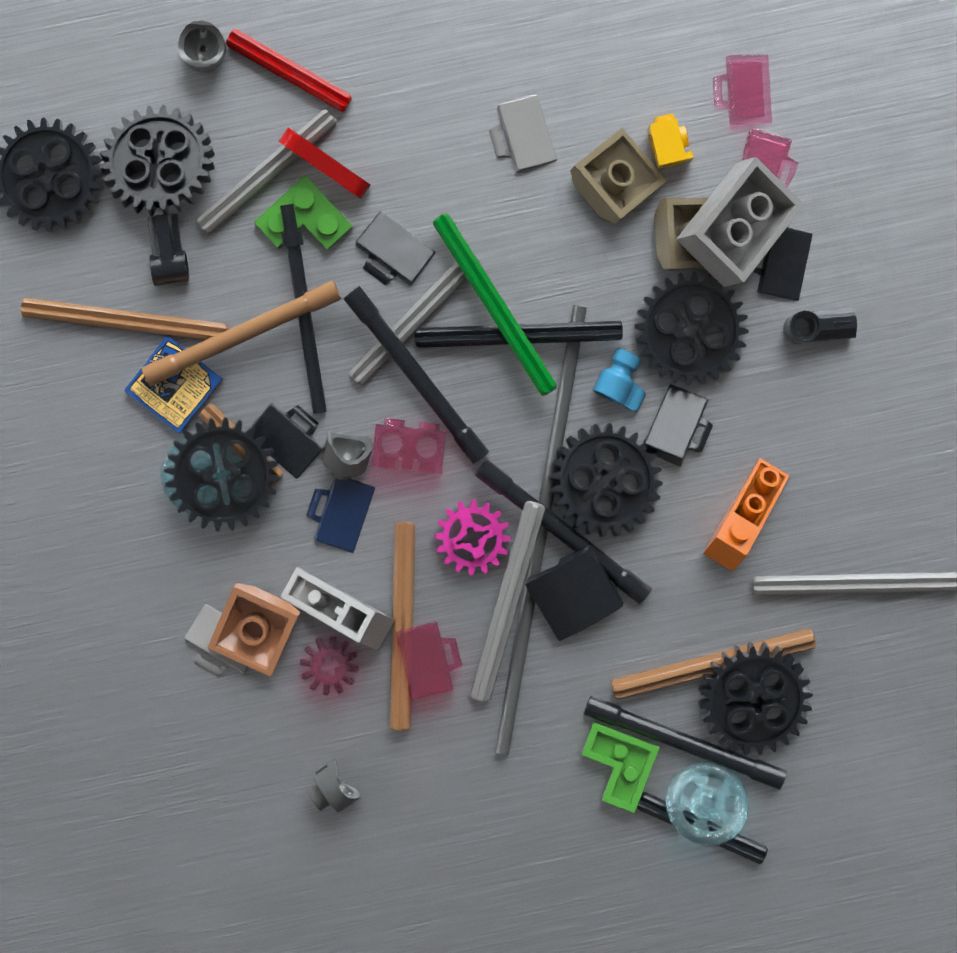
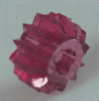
M333 635L329 638V647L327 648L324 640L321 637L317 638L316 645L319 652L313 647L307 646L304 650L313 659L305 658L300 660V665L311 667V670L301 675L302 679L305 680L312 676L316 678L310 685V689L313 691L319 686L320 682L324 683L323 695L326 696L330 693L331 684H334L338 694L343 693L344 689L340 679L349 685H353L355 680L346 672H358L360 669L358 665L348 664V661L358 656L356 651L348 655L343 653L350 643L345 640L339 649L335 648L337 639ZM325 656H331V661L336 658L339 663L334 669L335 674L328 675L329 670L324 673L321 669V665L325 663Z

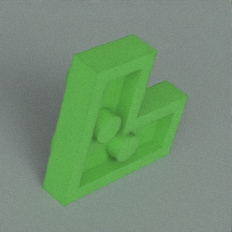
M306 175L254 221L278 249L283 245L281 234H284L281 205L294 204L298 231L305 226L327 251L353 228Z
M593 721L581 755L613 767L601 800L635 813L660 747Z

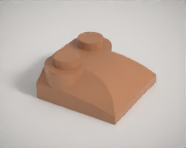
M236 583L207 648L271 677L291 632L297 623L300 611L288 601L255 586Z

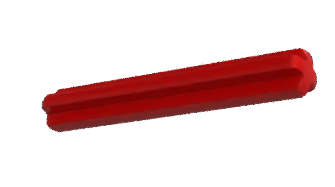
M233 29L227 37L226 45L232 50L340 112H344L348 108L352 97L344 90L237 29Z

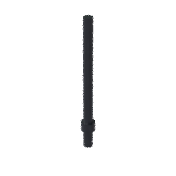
M294 204L280 206L284 234H281L283 248H287L294 297L297 299L308 292L300 246L304 245L302 231H298ZM308 312L298 317L312 410L313 414L327 412L312 315L311 312Z

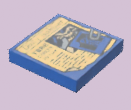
M167 335L143 367L185 349ZM199 362L180 371L179 374L150 386L141 368L124 391L181 434L223 378L204 363Z

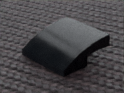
M591 546L561 558L558 565L528 577L525 582L527 589L558 641L594 625L623 607L624 604Z

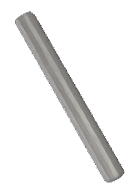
M325 109L297 133L310 143L315 144L336 125V120ZM284 145L280 146L197 218V224L206 234H211L300 156Z
M457 262L391 328L403 344L467 279ZM378 341L350 370L349 374L358 384L363 385L391 356Z

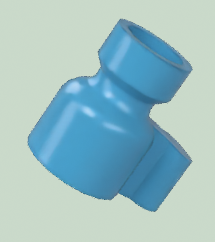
M616 348L612 357L613 365L601 371L592 389L593 392L637 413L646 393L632 381L631 374L637 371L642 359L624 349Z

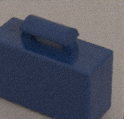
M334 477L330 490L315 489L306 514L318 522L313 539L353 553L375 487L353 479L339 480ZM321 495L327 496L321 516L315 515Z

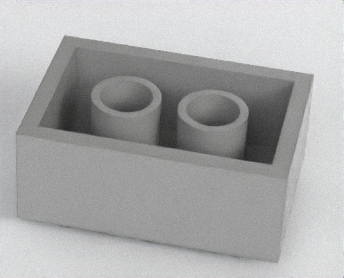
M752 157L737 162L676 240L724 287L744 283L804 204L757 157Z

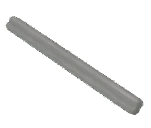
M527 501L524 504L470 693L471 698L479 702H489L492 696L545 512V506L537 502Z
M957 572L756 576L753 579V592L756 595L957 591Z

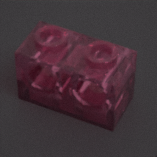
M384 418V425L376 424L372 467L442 474L446 431H439L440 424L419 422V428L405 427V420ZM389 434H397L402 439V447L395 454L386 453L382 447L383 439ZM426 437L434 439L437 443L436 453L428 458L420 456L417 451L418 442Z

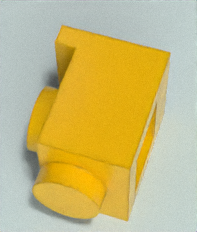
M666 114L654 118V124H650L647 131L656 168L660 170L690 163L694 157L692 151L685 152L684 147H689L685 126L679 127L674 114Z

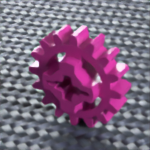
M472 499L470 508H465L464 504L460 501L458 502V512L454 513L448 508L446 513L449 516V520L438 521V524L444 528L443 533L435 534V538L443 540V545L437 548V552L446 551L448 556L445 558L444 563L448 564L454 560L457 563L455 571L458 573L463 566L468 567L469 575L474 574L475 567H480L485 574L488 572L487 563L491 562L498 566L500 563L496 555L498 553L507 555L508 553L505 548L501 547L502 542L511 541L510 536L502 535V530L509 526L508 522L499 524L497 519L502 512L498 510L493 514L489 513L490 503L488 502L481 509L477 508L476 499ZM471 513L486 517L492 524L483 527L474 523ZM459 518L462 528L457 537L449 539L451 526ZM469 527H473L475 532L489 530V533L483 535L478 540L479 546L472 547L471 543L465 544L463 542L457 544L456 542L462 540V537L467 535L466 529ZM496 535L495 547L486 557L483 549L488 538ZM463 548L472 552L475 561L464 560L457 556L454 551Z

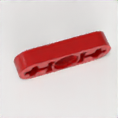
M289 127L278 141L360 199L363 198L371 186Z

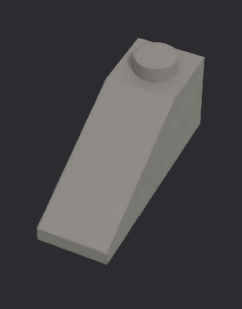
M299 567L295 568L280 597L356 642L378 651L395 619Z

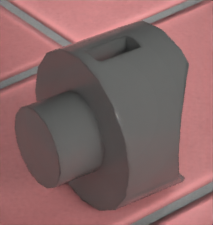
M203 20L193 21L185 26L180 34L178 53L183 62L192 70L208 72L217 68L224 60L226 43L219 29L212 23Z
M330 431L327 435L321 457L323 465L330 471L333 477L339 480H349L352 477L362 475L367 469L372 453V440L369 436L344 435Z
M335 758L312 773L317 785L308 790L307 793L320 811L331 805L339 813L360 799L361 795L357 788L343 783L337 777L338 765Z

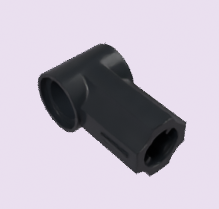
M161 214L148 217L149 238L152 249L150 270L154 286L189 282V266L185 250L183 251L178 214H168L167 216Z
M854 307L818 311L803 310L792 314L786 319L783 331L785 337L794 344L856 338L857 318ZM798 318L806 320L809 324L810 329L806 337L798 335L795 331L794 326Z

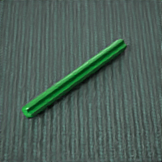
M448 213L440 215L433 221L435 229L542 396L553 392L557 388L556 382Z

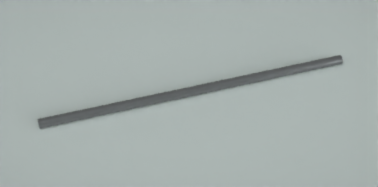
M573 305L570 322H584L587 307ZM567 342L539 497V502L549 510L552 509L554 494H550L549 490L556 486V481L548 479V476L558 472V469L551 465V461L561 458L557 453V449L563 446L581 342ZM541 525L525 582L528 577L541 572L548 532ZM525 583L495 753L509 755L535 607V600Z

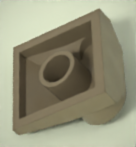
M623 128L618 130L570 170L573 185L603 220L614 224L622 220L667 182L665 177Z
M708 198L660 199L654 215L656 256L664 270L705 269L676 239Z

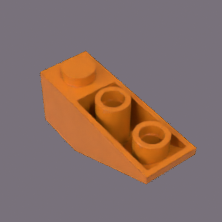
M759 458L715 530L703 554L733 572L750 551L789 475Z

